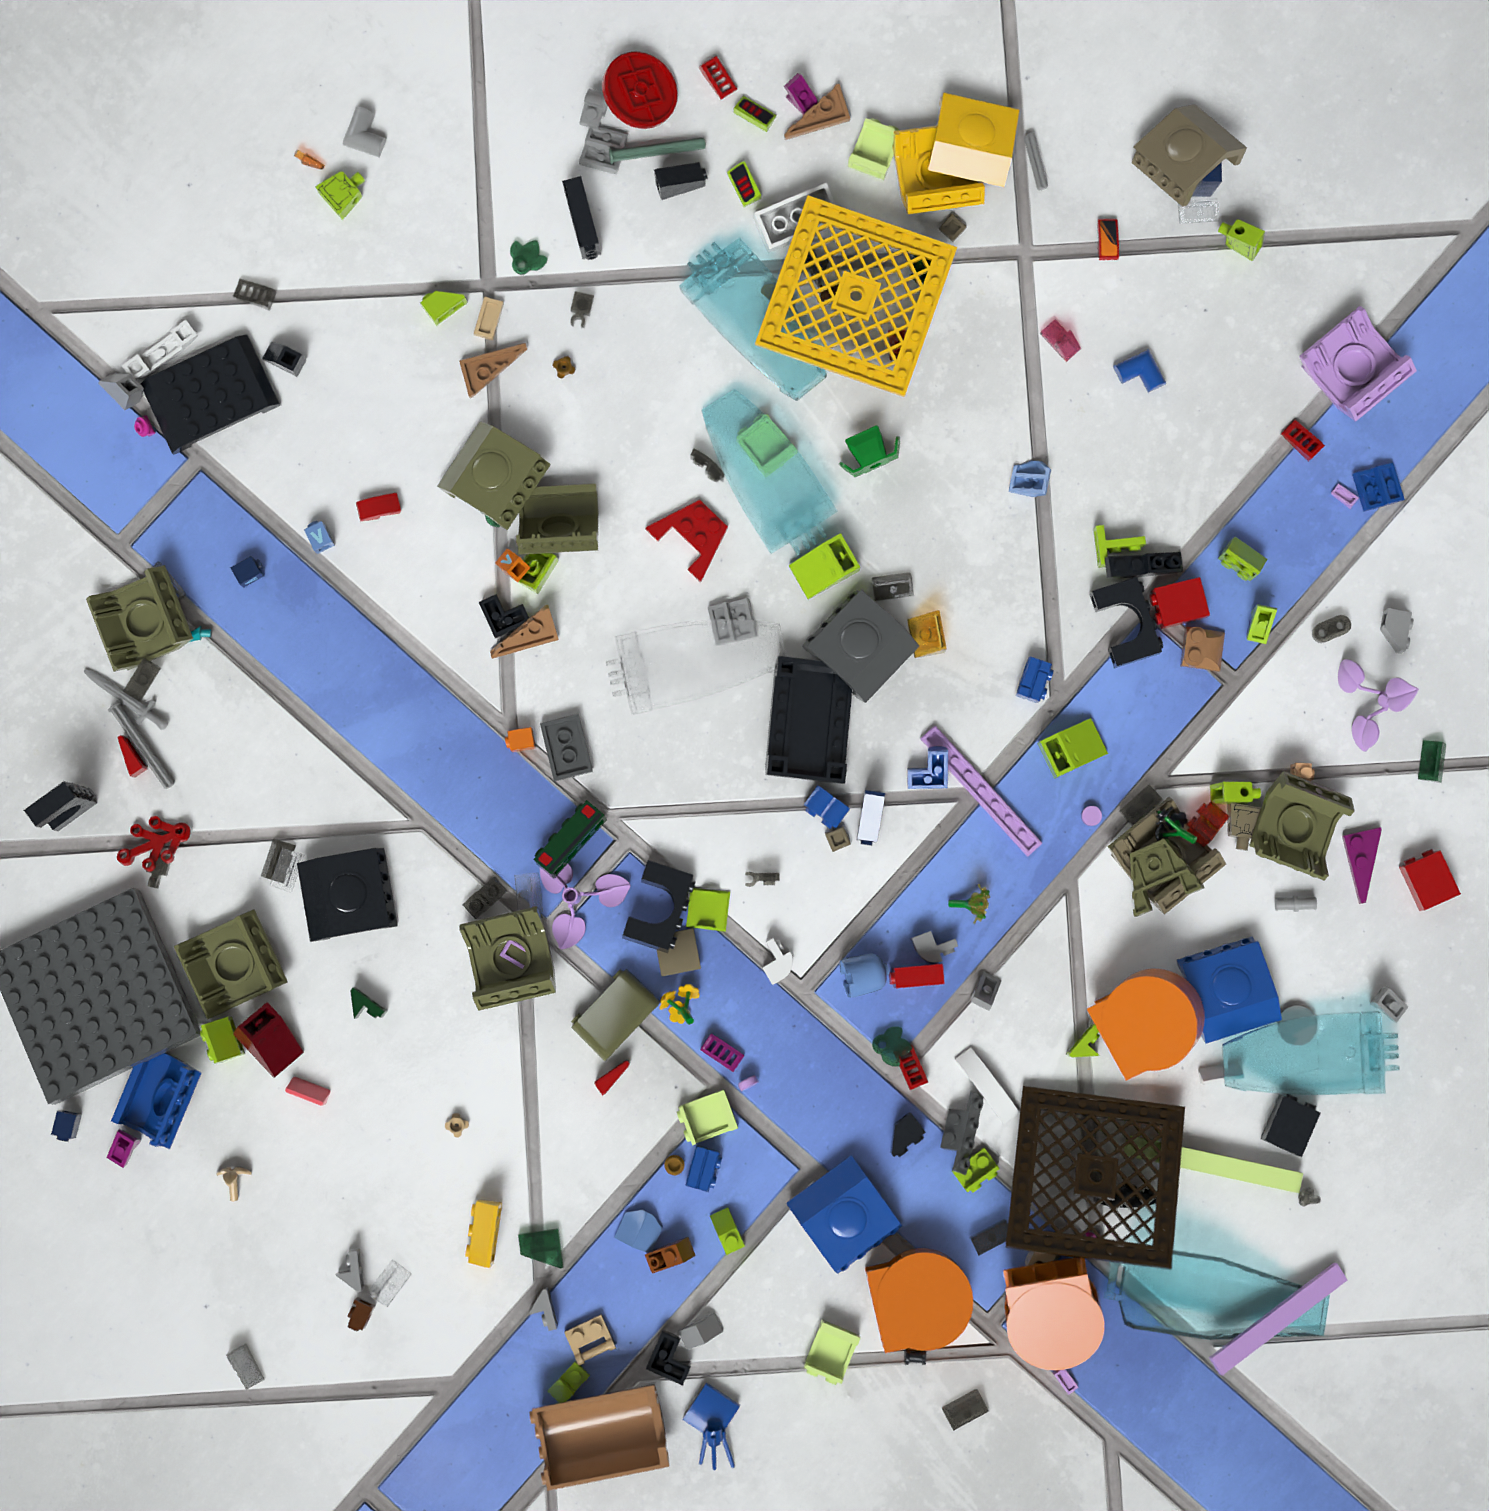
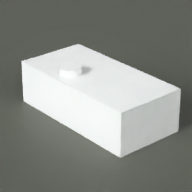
M827 183L754 213L753 219L768 253L791 243L808 195L835 204Z

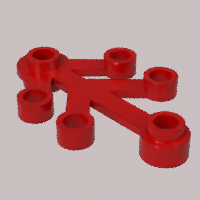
M152 816L149 819V825L153 829L160 828L169 832L161 836L143 829L139 824H134L130 828V833L134 837H142L150 841L130 850L127 848L121 849L117 853V860L123 866H129L134 862L135 856L152 850L149 858L144 859L142 862V867L146 871L151 872L156 867V861L164 845L171 841L168 850L161 853V859L167 864L172 863L180 842H185L189 839L191 834L190 827L186 823L171 825L163 822L158 816ZM155 820H158V823L156 825H153V822ZM140 828L138 833H134L135 829ZM183 829L181 834H177L179 830ZM170 854V858L165 859V856ZM152 862V865L147 868V863Z

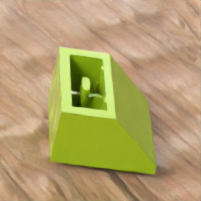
M1236 536L1231 539L1218 557L1221 565L1227 569L1232 568L1237 572V576L1245 581H1251L1259 575L1267 561V558Z
M232 1016L200 1025L202 1028L200 1030L201 1038L207 1043L209 1048L207 1049L208 1058L214 1064L222 1063L245 1054L241 1042L233 1035L236 1026Z

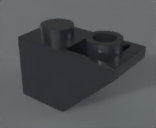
M274 342L270 343L262 360L298 377L306 362L305 357L301 353Z
M910 1112L893 1126L890 1150L893 1157L896 1155L901 1157L908 1151L907 1147L910 1144L914 1143L916 1145L924 1139L923 1134L926 1132Z

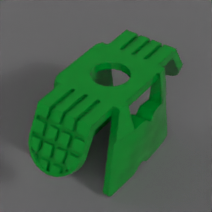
M873 426L845 440V443L861 467L853 470L842 462L839 463V466L856 478L899 458L900 436H896L894 452L888 455L886 454L879 426Z

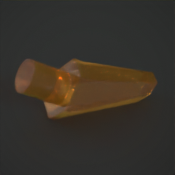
M297 149L294 153V156L301 160L303 165L321 170L325 167L323 163L307 152L303 153Z

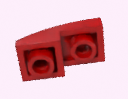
M397 493L375 496L356 502L360 522L376 520L381 516L400 514L401 512Z

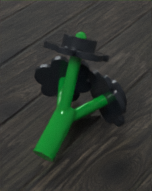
M1172 807L1167 810L1163 808L1161 811H1158L1156 815L1158 819L1155 823L1156 825L1160 824L1155 832L1157 841L1168 839V837L1181 836L1192 844L1196 842L1197 837L1183 829L1184 824L1188 822L1185 812L1172 813L1171 817H1168L1169 812L1173 809ZM1165 819V823L1168 826L1169 830L1176 829L1177 832L1168 833L1167 828H1165V825L1161 822Z

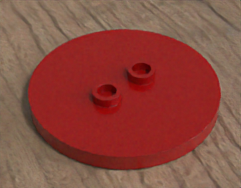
M636 51L621 54L610 63L603 76L602 91L607 106L620 121L629 126L639 129L657 127L671 116L676 107L678 93L673 75L659 59L650 54Z

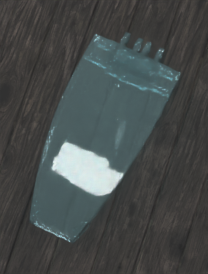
M740 237L723 250L715 242L712 243L711 246L717 255L712 257L709 251L703 250L702 253L708 262L698 254L696 256L697 261L702 265L699 269L691 261L688 262L687 266L693 274L679 285L680 291L741 355L779 387L780 392L798 401L823 381L827 374L825 369L755 345L777 279ZM793 305V307H794V309H795V311H796V314H798L799 312L797 311L796 307ZM790 308L785 320L793 316ZM800 317L799 320H800L802 326H803V327L806 326L805 323H804V321H803L802 318ZM796 320L786 324L790 333L799 329ZM782 326L781 332L786 333L784 327ZM808 329L805 330L808 338L811 339ZM802 332L795 335V337L805 340Z
M736 389L702 409L705 427L723 473L741 508L769 553L772 554L789 543L798 556L801 553L793 540L799 537L804 547L809 549L810 545L803 535L806 532L813 545L817 544L815 536L810 531L814 526L818 529L821 537L826 538L827 535L820 523L838 511L807 462L784 433L758 407Z
M1379 1011L1320 1014L1273 1023L1247 1032L1222 1044L1224 1085L1242 1091L1249 1090L1279 1094H1386L1385 1071H1397L1400 1068L1396 1064L1385 1065V1059L1399 1058V1053H1384V1051L1399 1050V1048L1395 1044L1384 1045V1039L1398 1038V1033L1382 1032V1013Z

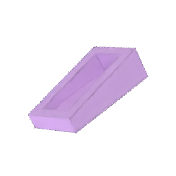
M1340 484L1331 493L1332 496L1349 509L1359 499V497Z
M1066 1369L1053 1372L1068 1395L1079 1388Z

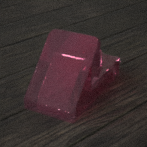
M1056 319L1040 333L1065 362L1081 350L1071 330L1067 332Z

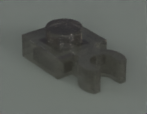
M574 292L571 312L575 313V315L571 317V326H574L576 320H581V328L585 327L584 315L590 316L594 295Z

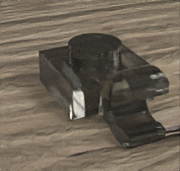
M161 854L156 861L155 869L148 872L152 873L148 881V887L158 889L161 875H168L170 863H165L161 859ZM152 862L148 863L147 868L152 865Z
M745 873V876L753 877L752 883H745L747 887H752L757 882H763L765 886H773L775 882H779V873Z

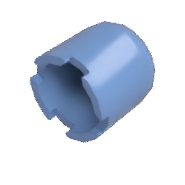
M865 954L840 960L841 975L845 974L846 983H843L848 998L876 992L885 986L886 975H889V968L887 963L883 964L882 959L878 955Z

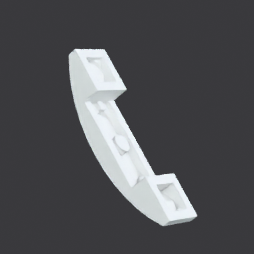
M184 320L170 330L171 334L142 355H135L124 363L122 367L128 374L139 380L175 358L198 335L187 320Z
M971 1047L955 1059L1003 1124L1019 1113L1006 1092Z

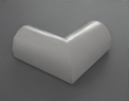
M359 106L355 108L343 140V145L380 158L386 138L369 132L375 117L373 112Z

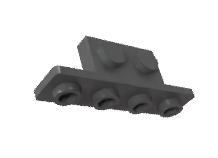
M970 1092L966 1111L949 1108L940 1146L944 1150L957 1152L953 1171L962 1175L967 1174L970 1166V1156L975 1144L974 1139L979 1126L980 1112L983 1108L984 1097L975 1092Z

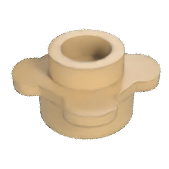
M454 1113L452 1119L445 1123V1129L453 1133L454 1137H460L462 1131L469 1127V1122L463 1120L458 1113Z

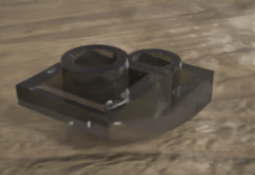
M693 448L690 455L691 460H693L692 463L699 467L707 466L705 474L708 475V479L714 482H724L725 474L720 467L708 456Z
M492 877L463 906L476 920L508 891L496 877Z

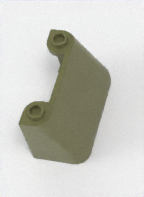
M620 969L613 976L615 981L583 1015L579 1013L571 1021L573 1023L571 1028L604 1061H607L615 1050L661 1003L628 969L624 972Z

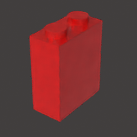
M1200 577L1154 588L1149 595L1151 605L1155 606L1156 609L1154 614L1156 624L1160 625L1161 629L1205 619L1210 616Z
M1427 850L1421 853L1423 857L1415 859V857L1403 861L1405 865L1399 867L1419 911H1425L1461 895L1441 850Z
M943 964L892 968V972H889V983L894 988L945 984Z

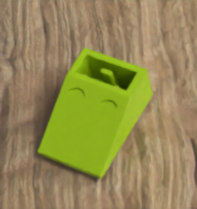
M841 533L789 565L808 600L860 571V565Z
M1091 718L1037 743L1054 779L1108 754Z

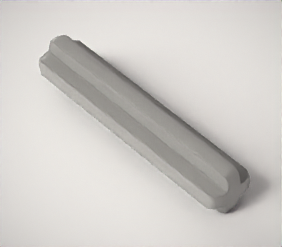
M1030 133L1025 135L1024 140L1037 189L1044 190L1048 187L1035 134Z

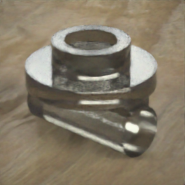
M1311 1187L1301 1190L1298 1196L1299 1204L1303 1207L1310 1204H1318L1321 1201L1318 1195H1314V1189Z

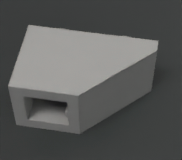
M113 373L98 383L124 410L140 402L144 389L131 374Z
M1387 608L1383 611L1380 631L1395 652L1401 654L1410 645L1408 634L1414 622L1413 618H1411L1412 612Z

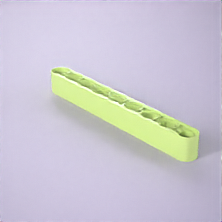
M1138 1137L1134 1140L1140 1149L1147 1144L1144 1138ZM1156 1141L1154 1144L1160 1150L1161 1142ZM1131 1144L1124 1148V1152L1129 1157L1136 1153ZM1151 1147L1143 1151L1149 1160L1157 1155ZM1182 1147L1180 1168L1300 1193L1303 1173Z

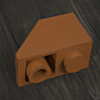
M689 1237L674 1241L645 1254L652 1274L682 1264L696 1256Z

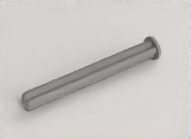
M122 702L112 705L108 712L113 713L165 789L172 787L174 781L122 708Z

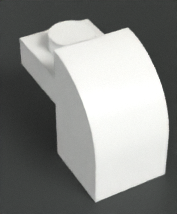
M772 938L766 943L776 960L763 967V970L771 984L774 985L788 976L793 966V957L791 952L783 955L782 951H784V948L780 941H775Z

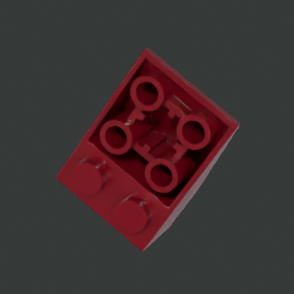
M268 1002L237 1026L233 1033L273 1078L304 1053L282 1017Z

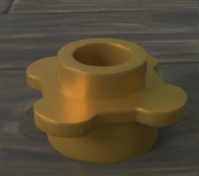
M564 356L558 361L555 360L553 362L558 378L563 379L565 375L575 373V367L571 365V358L569 356Z

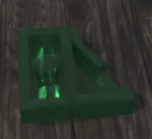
M559 1228L518 1234L520 1255L560 1269L564 1268Z

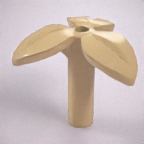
M228 1167L220 1170L216 1175L223 1174V1180L229 1186L230 1201H237V1176L239 1174L251 1175L252 1172L242 1167H235L234 1169Z

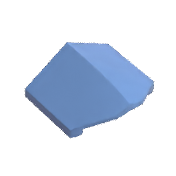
M1029 461L1021 465H1015L1013 467L1009 492L1028 497L1046 495L1051 469L1042 461Z
M646 1211L625 1212L614 1238L632 1248L649 1253L653 1251L662 1227L654 1215Z

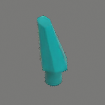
M202 626L197 627L191 631L193 639L189 642L201 640L202 637H211L212 630L202 629Z

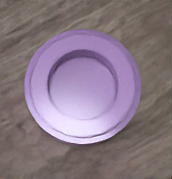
M1088 806L1082 811L1081 819L1084 824L1095 826L1101 821L1102 813L1096 806Z
M753 1075L738 1083V1087L742 1092L756 1085L759 1081Z

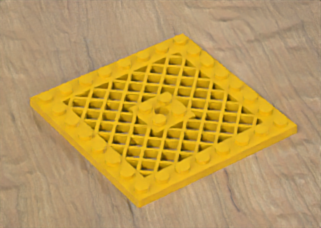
M808 195L755 345L905 397L957 247ZM833 227L843 231L836 234ZM829 228L832 236L823 240L819 231ZM816 234L820 242L812 245ZM847 234L851 242L841 246L838 238ZM852 234L861 236V238L854 240ZM835 240L838 249L829 252L825 244ZM866 240L870 249L860 253L857 244ZM870 240L881 244L873 247ZM822 246L825 255L816 258L813 250ZM853 246L857 255L848 259L844 250ZM885 247L888 256L879 260L875 251ZM889 247L898 249L899 251L891 253ZM808 253H810L813 261L805 264ZM841 253L844 261L835 265L831 256ZM872 253L875 262L866 265L863 257ZM903 253L907 262L898 266L894 257ZM907 253H910L918 257L910 260ZM828 258L832 267L822 271L819 262ZM859 259L863 268L853 271L850 263ZM926 259L931 261L930 267ZM891 260L894 268L885 272L881 263ZM922 260L926 269L916 272L913 264ZM815 264L819 273L810 277L806 268ZM847 265L850 272L844 270L841 277L837 269ZM878 265L882 274L872 278L869 269ZM909 266L913 275L904 279L900 270ZM803 270L807 279L798 283ZM834 271L838 280L828 283L825 275ZM865 271L868 278L859 276L858 274ZM897 272L900 281L891 285L888 275ZM927 273L925 281L922 284L919 276ZM822 277L825 286L816 289L812 281ZM884 278L888 287L880 290L881 283L876 281ZM915 278L919 287L910 291L906 282ZM809 283L812 292L803 296L799 287ZM839 284L836 294L834 296L831 287ZM903 285L906 293L897 297L893 288ZM795 290H797L800 298L792 301ZM828 290L831 298L822 302L818 293ZM890 290L894 299L885 303L881 294ZM921 291L916 303L912 295ZM852 292H860L862 298L859 301H853L850 297ZM815 295L819 304L809 308L806 299ZM878 297L881 305L873 309L876 298ZM909 297L913 306L903 309L900 301ZM802 301L806 310L796 314L793 305ZM832 303L831 309L835 310V312L828 315L824 306ZM896 303L900 312L891 316L887 307ZM790 308L793 316L785 320ZM821 308L825 317L815 321L812 312ZM884 309L887 318L878 322L874 313ZM914 310L909 322L906 313ZM808 314L812 323L803 327L799 318ZM844 314L855 318L847 321ZM840 315L843 323L834 327L830 318ZM871 315L875 324L865 327L863 321L868 322ZM902 315L906 324L897 328L893 319ZM796 320L799 329L790 333L786 324ZM827 320L831 329L821 333L818 324ZM858 321L862 330L853 334L849 325ZM890 322L893 331L884 334L880 325ZM782 326L784 327L786 333L781 332ZM815 327L818 335L809 339L805 330ZM846 327L850 336L840 340L836 331ZM877 327L881 336L871 340L868 331ZM908 328L904 340H902L899 332ZM802 332L805 340L795 337V335ZM833 333L837 342L828 346L824 337ZM865 334L868 342L859 346L855 337ZM896 334L900 343L890 347L886 338ZM820 339L823 346H820L812 342ZM852 339L855 349L846 352L843 343ZM883 340L887 349L878 353L874 344ZM839 345L842 353L832 350V348ZM870 346L874 355L865 359L861 350ZM901 347L896 359L893 350ZM858 352L861 359L852 357L850 355ZM889 352L893 362L883 365L880 356ZM874 359H877L880 366L869 362ZM894 366L893 371L887 368Z

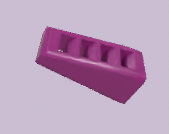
M713 1033L710 1034L700 1049L732 1072L735 1071L745 1056ZM715 1040V1041L717 1042V1044L715 1045V1047H714V1048L712 1049V1051L710 1052V1051L708 1050V1048L710 1047V1045L712 1044V1042ZM719 1046H724L719 1055L716 1056L715 1052L717 1051ZM727 1049L731 1052L723 1061L721 1059ZM733 1054H736V1059L733 1061L731 1065H729V1060L731 1059Z

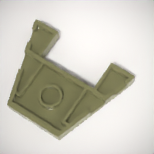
M1162 839L1130 853L1131 879H1133L1134 891H1132V899H1134L1135 909H1133L1134 917L1153 910L1146 890L1178 876L1186 895L1205 888L1168 839Z

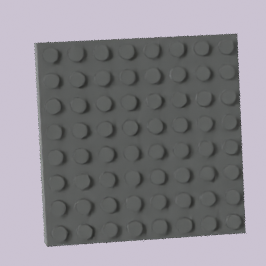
M131 888L0 950V992L48 1104L56 1105L128 1071L142 1062L149 1061L201 1036L200 1027L140 890L136 888Z

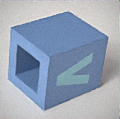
M314 521L307 525L308 528L304 529L313 550L317 554L335 546L322 521Z

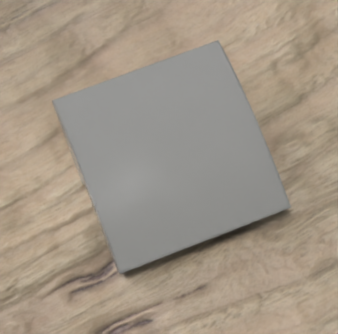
M589 127L585 138V145L579 159V165L617 175L621 161L611 164L608 149L625 148L628 134L599 127V130Z
M748 598L708 607L717 646L757 637Z

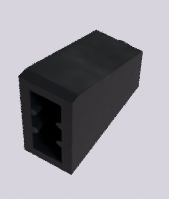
M699 162L654 170L655 183L661 200L705 187V180L708 179L705 168H701Z

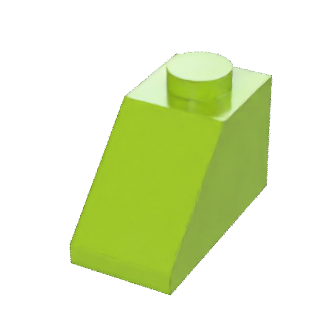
M441 291L426 294L422 298L423 301L420 302L422 308L436 326L468 303L463 294Z
M728 1207L710 1215L726 1255L745 1247L743 1238Z

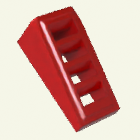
M717 55L699 67L701 73L720 100L737 90ZM715 65L716 69L709 72L708 69ZM720 72L721 75L713 79L712 75ZM722 78L725 79V82L721 83L720 85L716 84V82L721 80ZM728 84L730 88L721 92L720 89Z
M1296 420L1281 433L1308 462L1325 446ZM1295 428L1298 430L1293 436L1289 435ZM1300 434L1303 435L1299 441L1295 440ZM1307 439L1309 442L1302 446L1301 444ZM1311 445L1315 447L1311 451L1307 450Z
M123 735L118 736V742L130 777L135 778L146 771L147 766L129 739Z
M912 1045L893 1052L909 1090L928 1083ZM911 1052L912 1056L901 1060L900 1056ZM911 1060L915 1061L914 1064L909 1065L907 1067H904L903 1065L904 1063H907ZM916 1067L918 1068V1071L909 1075L907 1074V1071L914 1069ZM921 1075V1079L911 1083V1078Z
M625 1060L595 1081L594 1084L602 1096L607 1093L629 1067V1060Z

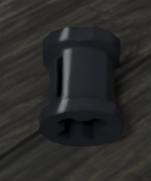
M904 1349L905 1365H909V1363L926 1365V1351Z

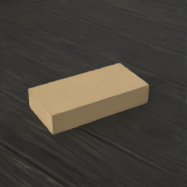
M484 297L474 336L494 340L504 305L502 301Z

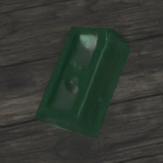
M1423 740L1418 780L1442 782L1446 743Z

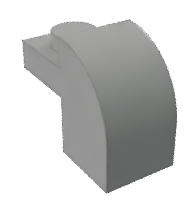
M588 89L579 121L580 125L599 130L602 116L605 117L607 110L603 92Z
M931 931L911 938L917 954L928 962H941L940 953L943 952L945 956L955 952L954 948L958 947L956 939L936 945Z

